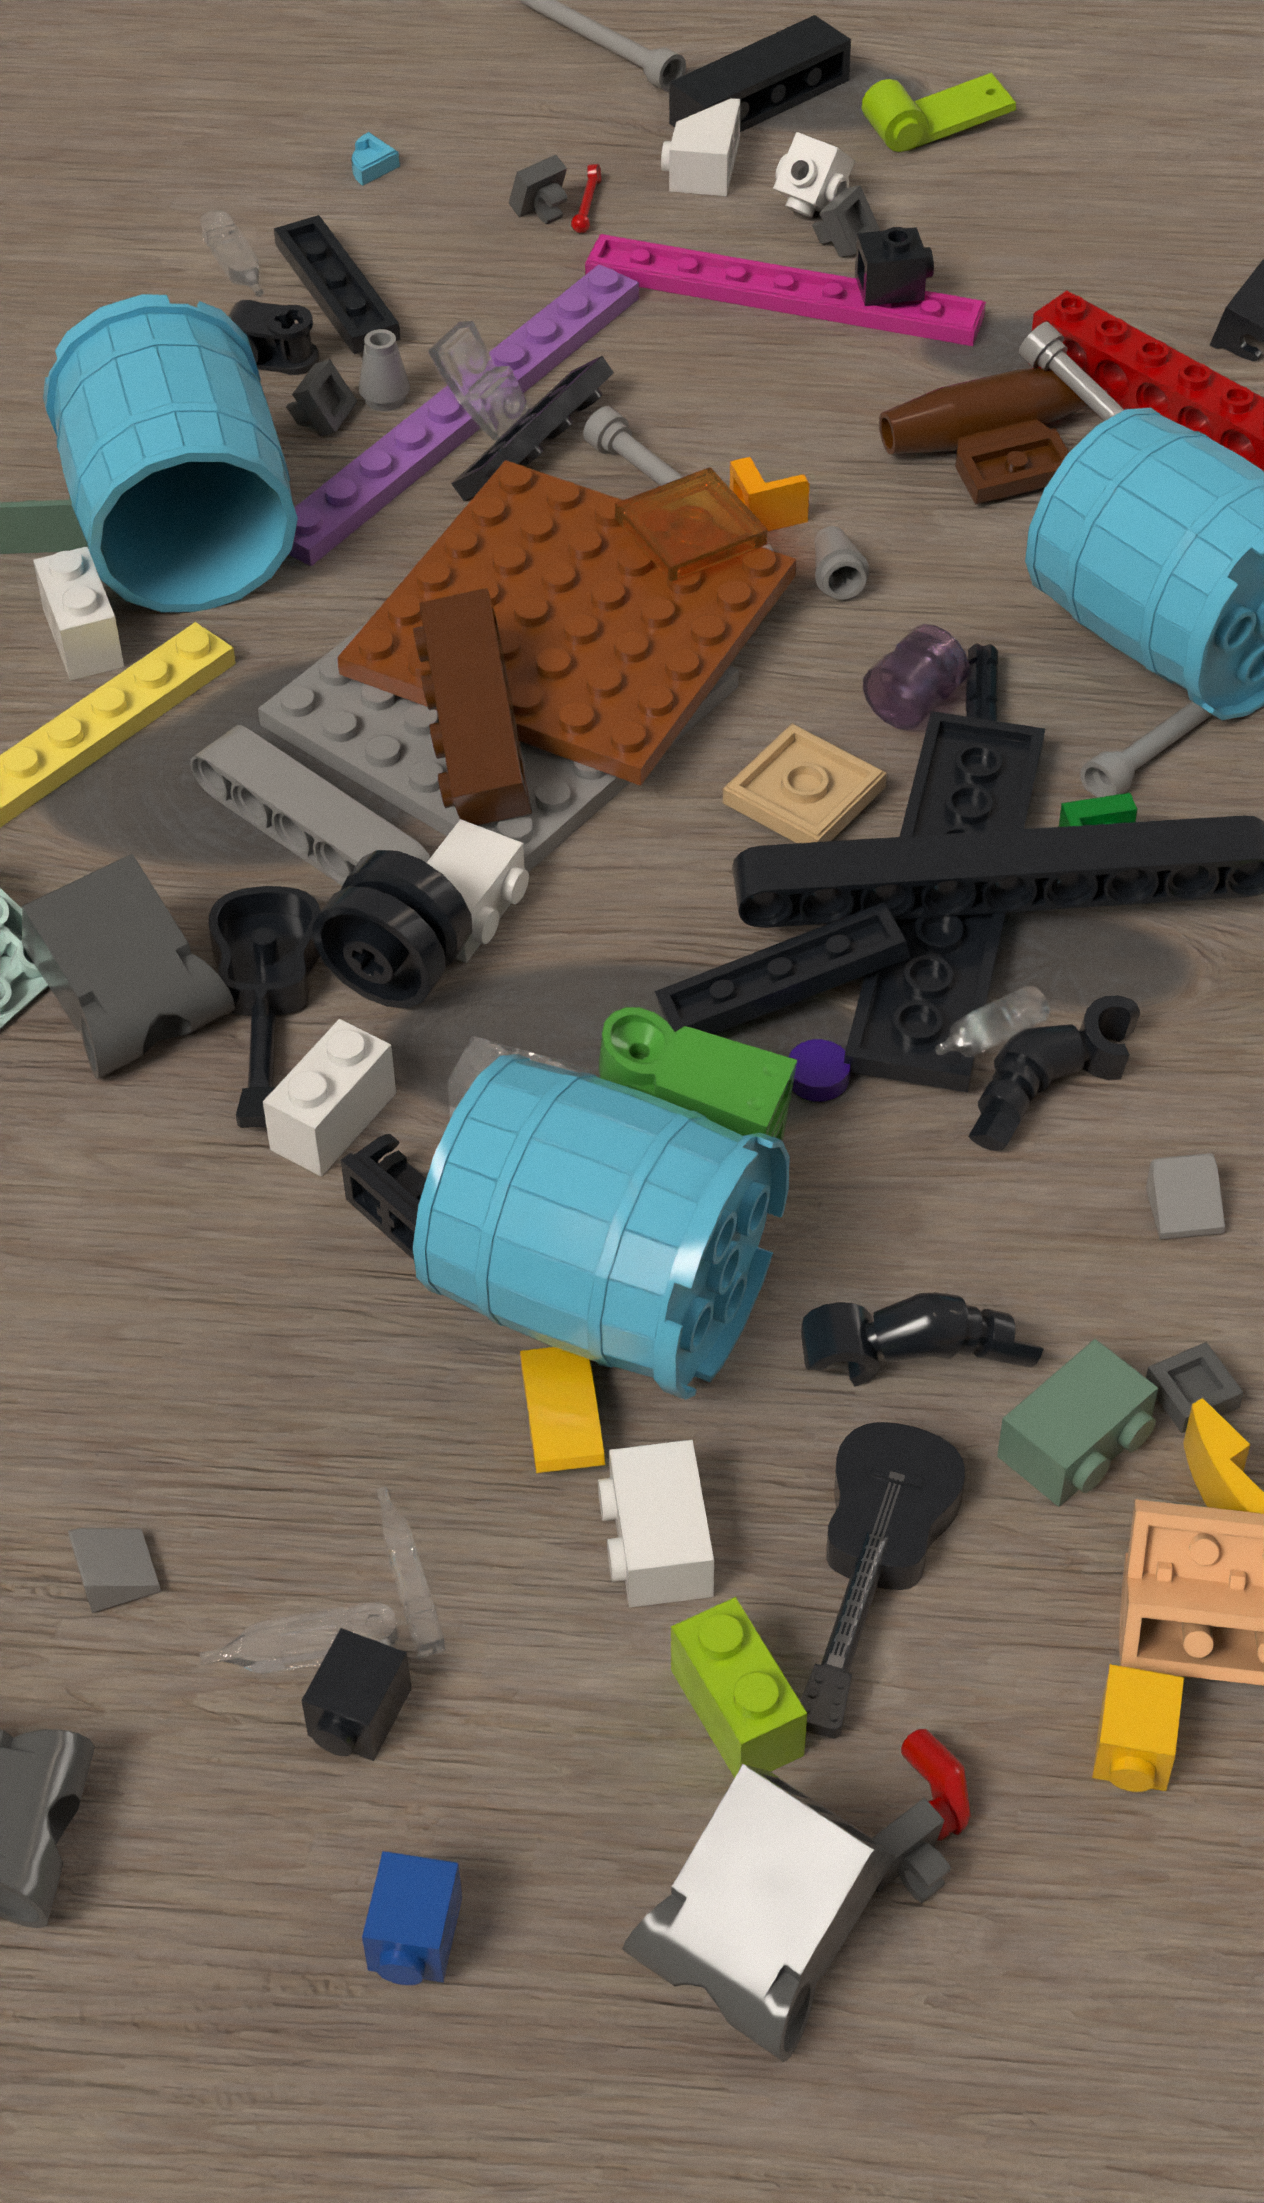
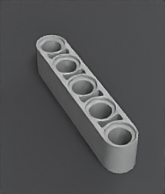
M236 725L191 759L193 775L205 792L341 886H343L347 876L360 859L376 850L400 851L422 859L426 863L431 858L424 847L415 839L242 725Z

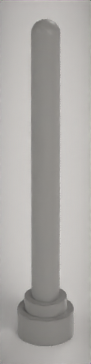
M520 0L527 7L642 67L648 81L665 91H669L670 81L685 75L686 62L684 57L664 47L651 51L556 0Z
M1049 322L1040 324L1025 338L1018 353L1034 369L1039 367L1044 371L1051 369L1104 421L1124 411L1110 395L1066 354L1067 347L1063 344L1064 336Z
M601 407L590 416L585 424L583 436L585 441L600 453L620 454L718 532L773 551L772 546L634 439L628 420L612 407Z
M1190 702L1124 751H1104L1099 753L1081 768L1080 777L1085 790L1097 798L1124 794L1131 787L1135 770L1212 714L1196 703Z

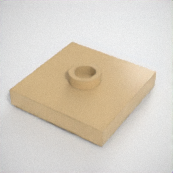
M792 723L723 788V804L795 843L832 841L886 788L887 773Z

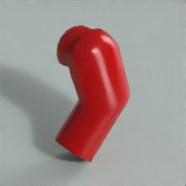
M915 1730L904 1740L901 1754L929 1783L933 1799L928 1800V1802L945 1820L937 1841H942L950 1833L959 1835L967 1827L971 1818L965 1768L929 1730Z

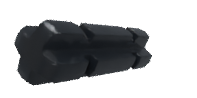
M976 643L968 649L966 679L967 717L997 721L998 650L992 644L982 646Z

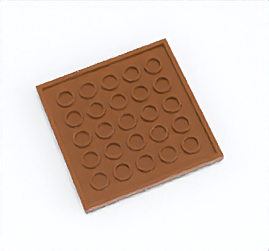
M505 460L337 657L339 674L427 707L421 676L431 674L429 661H420L413 628L423 626L419 603L488 588L498 621L519 741L641 786L796 576V559Z

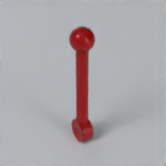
M590 164L587 167L588 181L579 213L571 220V227L577 233H584L590 227L588 213L596 184L601 183L602 177L599 164Z

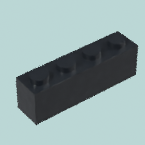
M813 15L670 81L669 124L675 127L676 122L734 98L740 99V132L749 129L849 81L851 39L816 15Z

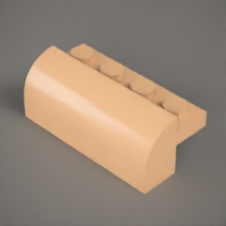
M1135 1499L1128 1553L1125 1554L1121 1593L1120 1666L1169 1675L1264 1686V1514Z

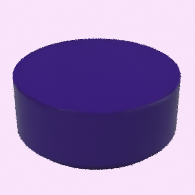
M813 1039L798 1044L789 1054V1058L797 1060L792 1091L806 1100L818 1102L832 1100L840 1096L848 1087L850 1080V1064L844 1063L845 1050L840 1045L823 1039Z

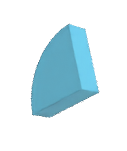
M370 132L362 135L355 143V150L351 158L352 172L355 179L363 186L400 167L399 152Z

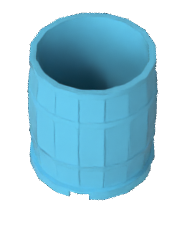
M141 294L98 308L68 330L55 350L57 360L49 371V376L45 377L43 400L57 436V449L60 454L72 507L87 541L88 549L99 577L125 601L159 612H196L238 601L271 579L292 550L298 520L291 496L288 467L260 383V374L247 334L219 308L199 301L197 307L189 304L169 303L167 295Z
M1152 408L1125 409L1098 424L1067 454L1044 489L1028 531L1025 563L1032 585L1050 596L1068 611L1079 624L1097 634L1110 645L1144 665L1146 669L1162 679L1186 689L1189 700L1221 720L1248 716L1264 706V471L1242 456L1213 441L1207 435L1186 428L1162 416Z
M519 1054L502 1055L476 1077L454 1110L433 1156L418 1205L413 1241L416 1278L428 1291L444 1295L486 1316L489 1320L500 1326H506L550 1346L596 1361L599 1365L611 1368L617 1367L652 1377L663 1392L686 1400L696 1394L697 1389L687 1386L694 1377L711 1382L723 1367L753 1309L773 1252L758 1246L765 1227L767 1213L780 1218L784 1214L789 1190L790 1156L783 1141L769 1135L755 1133L742 1136L708 1120L706 1116L694 1110L690 1111L647 1093L598 1078L594 1074L578 1073L539 1063Z

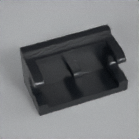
M1264 258L1226 306L1210 342V346L1216 349L1222 347L1250 361H1257L1262 355V351L1257 347L1247 344L1244 340V335H1252L1256 340L1264 342Z
M385 1134L354 1155L349 1153L341 1159L345 1197L352 1206L414 1260L413 1241L418 1205L426 1178L407 1162V1157L399 1150L384 1157L379 1162L385 1154L392 1152L400 1143L391 1134Z

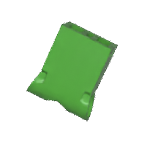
M625 1007L613 1012L604 1022L599 1057V1074L601 1079L647 1093L687 1110H694L706 1116L708 1120L742 1136L763 1133L783 1140L797 1060L687 1026L674 1032L669 1023L655 1012L640 1007Z

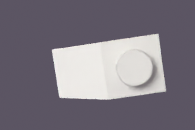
M730 98L676 122L672 141L663 142L661 155V170L669 171V192L727 196L740 141V99Z

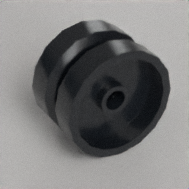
M376 850L363 856L347 876L341 890L334 893L319 912L312 926L314 945L324 964L343 984L368 1000L386 1007L410 1008L423 1003L446 969L445 967L451 965L473 932L471 912L462 894L444 874L422 859L393 850Z

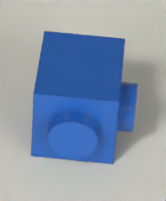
M382 1851L362 1935L368 1971L377 1972L383 1979L400 1985H417L423 1979L444 1983L462 1901L458 1863Z

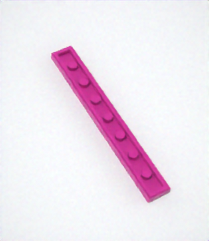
M604 234L599 235L585 262V275L600 264L639 282V287L968 346L974 345L985 316V301L925 291L924 300L865 306L856 278Z

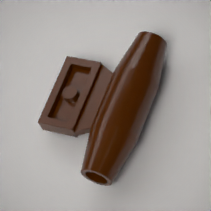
M1042 368L1017 369L937 388L880 414L879 430L884 448L891 455L957 450L955 468L976 505L1045 488L1069 453L1056 428L1050 429L1046 425L1088 407V405L1051 369L1046 371Z

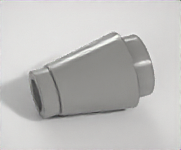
M384 329L373 330L364 338L365 345L359 393L370 408L378 411H390L399 408L405 402L406 395L410 390V383L394 333Z
M835 526L823 528L817 533L814 540L815 580L817 586L822 592L835 599L844 600L852 598L863 590L869 576V564L841 528Z

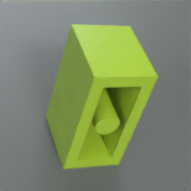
M736 1597L671 1626V1671L734 1778L742 1764L772 1772L804 1756L807 1712Z

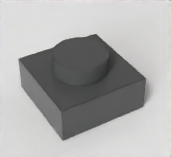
M1207 1342L1153 1364L1147 1370L1146 1378L1158 1387L1157 1400L1181 1433L1186 1432L1192 1404L1201 1398L1221 1416L1240 1408L1244 1392Z

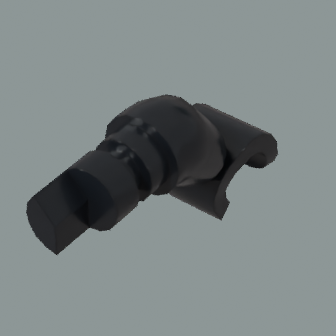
M1104 996L1095 1000L1087 1008L1079 1031L1073 1024L1025 1028L1010 1037L994 1059L996 1071L992 1076V1081L989 1082L978 1101L981 1115L968 1137L982 1148L992 1151L1003 1150L1026 1113L1029 1101L1037 1093L1045 1091L1050 1082L1081 1071V1069L1093 1076L1106 1080L1121 1079L1130 1054L1125 1044H1115L1107 1039L1120 1042L1134 1032L1140 1016L1138 1005L1132 999L1123 996Z
M938 1292L916 1294L875 1311L873 1318L865 1307L854 1303L836 1302L825 1304L805 1315L801 1327L806 1369L823 1371L834 1363L847 1361L850 1381L854 1387L868 1382L877 1374L880 1369L878 1355L882 1354L889 1363L924 1357L951 1359L956 1354L970 1355L973 1353L977 1358L1023 1367H1033L1041 1358L1044 1350L1043 1347L1036 1344L1015 1340V1322L1009 1313L990 1309H983L980 1312L976 1306L966 1305L965 1300L961 1296Z

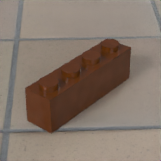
M488 588L420 602L423 626L413 628L420 661H429L431 674L421 676L428 709H437L439 722L429 724L436 758L445 757L447 772L438 773V783L445 809L455 807L459 819L474 825L532 814L499 626Z

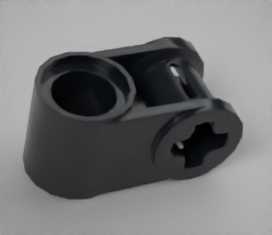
M241 300L235 303L228 317L247 334L258 369L277 371L288 375H300L309 372L315 363H319V351L311 341L310 330L313 327V317L310 310L300 305H277L253 300Z

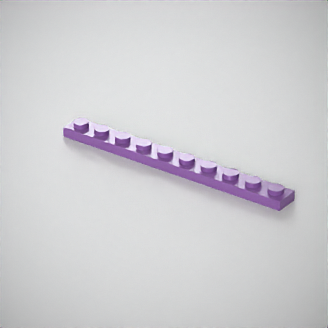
M598 264L294 507L298 520L292 550L288 555L309 566L314 565L639 299V282Z

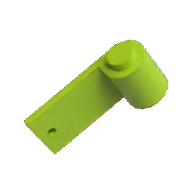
M991 72L916 101L912 99L897 80H881L872 85L865 93L861 109L865 118L886 146L892 151L904 152L1016 110V102Z

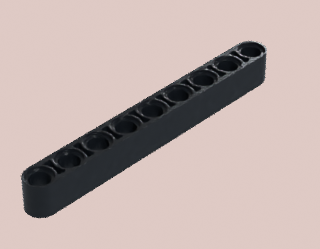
M1242 815L762 845L740 852L733 861L732 870L740 919L744 923L758 928L829 924L883 902L887 905L894 920L1244 898L1264 893V821L1255 816Z

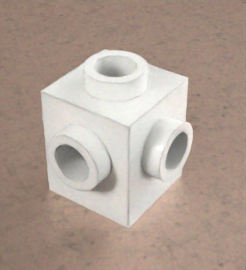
M796 132L788 153L778 163L776 182L773 189L788 198L785 205L787 208L812 218L815 210L821 212L845 188H849L848 177L855 160L838 147Z

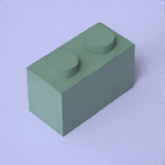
M1094 1339L1002 1418L997 1457L1060 1507L1078 1490L1083 1493L1091 1491L1107 1473L1110 1462L1124 1449L1133 1452L1148 1439L1156 1424V1420L1152 1415L1158 1387L1097 1339Z

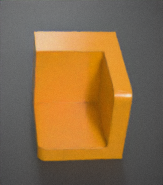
M751 457L730 461L729 504L738 520L756 534L808 522L810 483L805 475L801 474L765 483Z

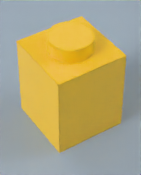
M1109 1665L1101 1704L1092 1778L1110 1781L1114 1786L1132 1792H1143L1150 1789L1167 1790L1176 1755L1184 1677Z

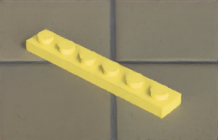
M194 622L0 755V828L235 665L234 648Z

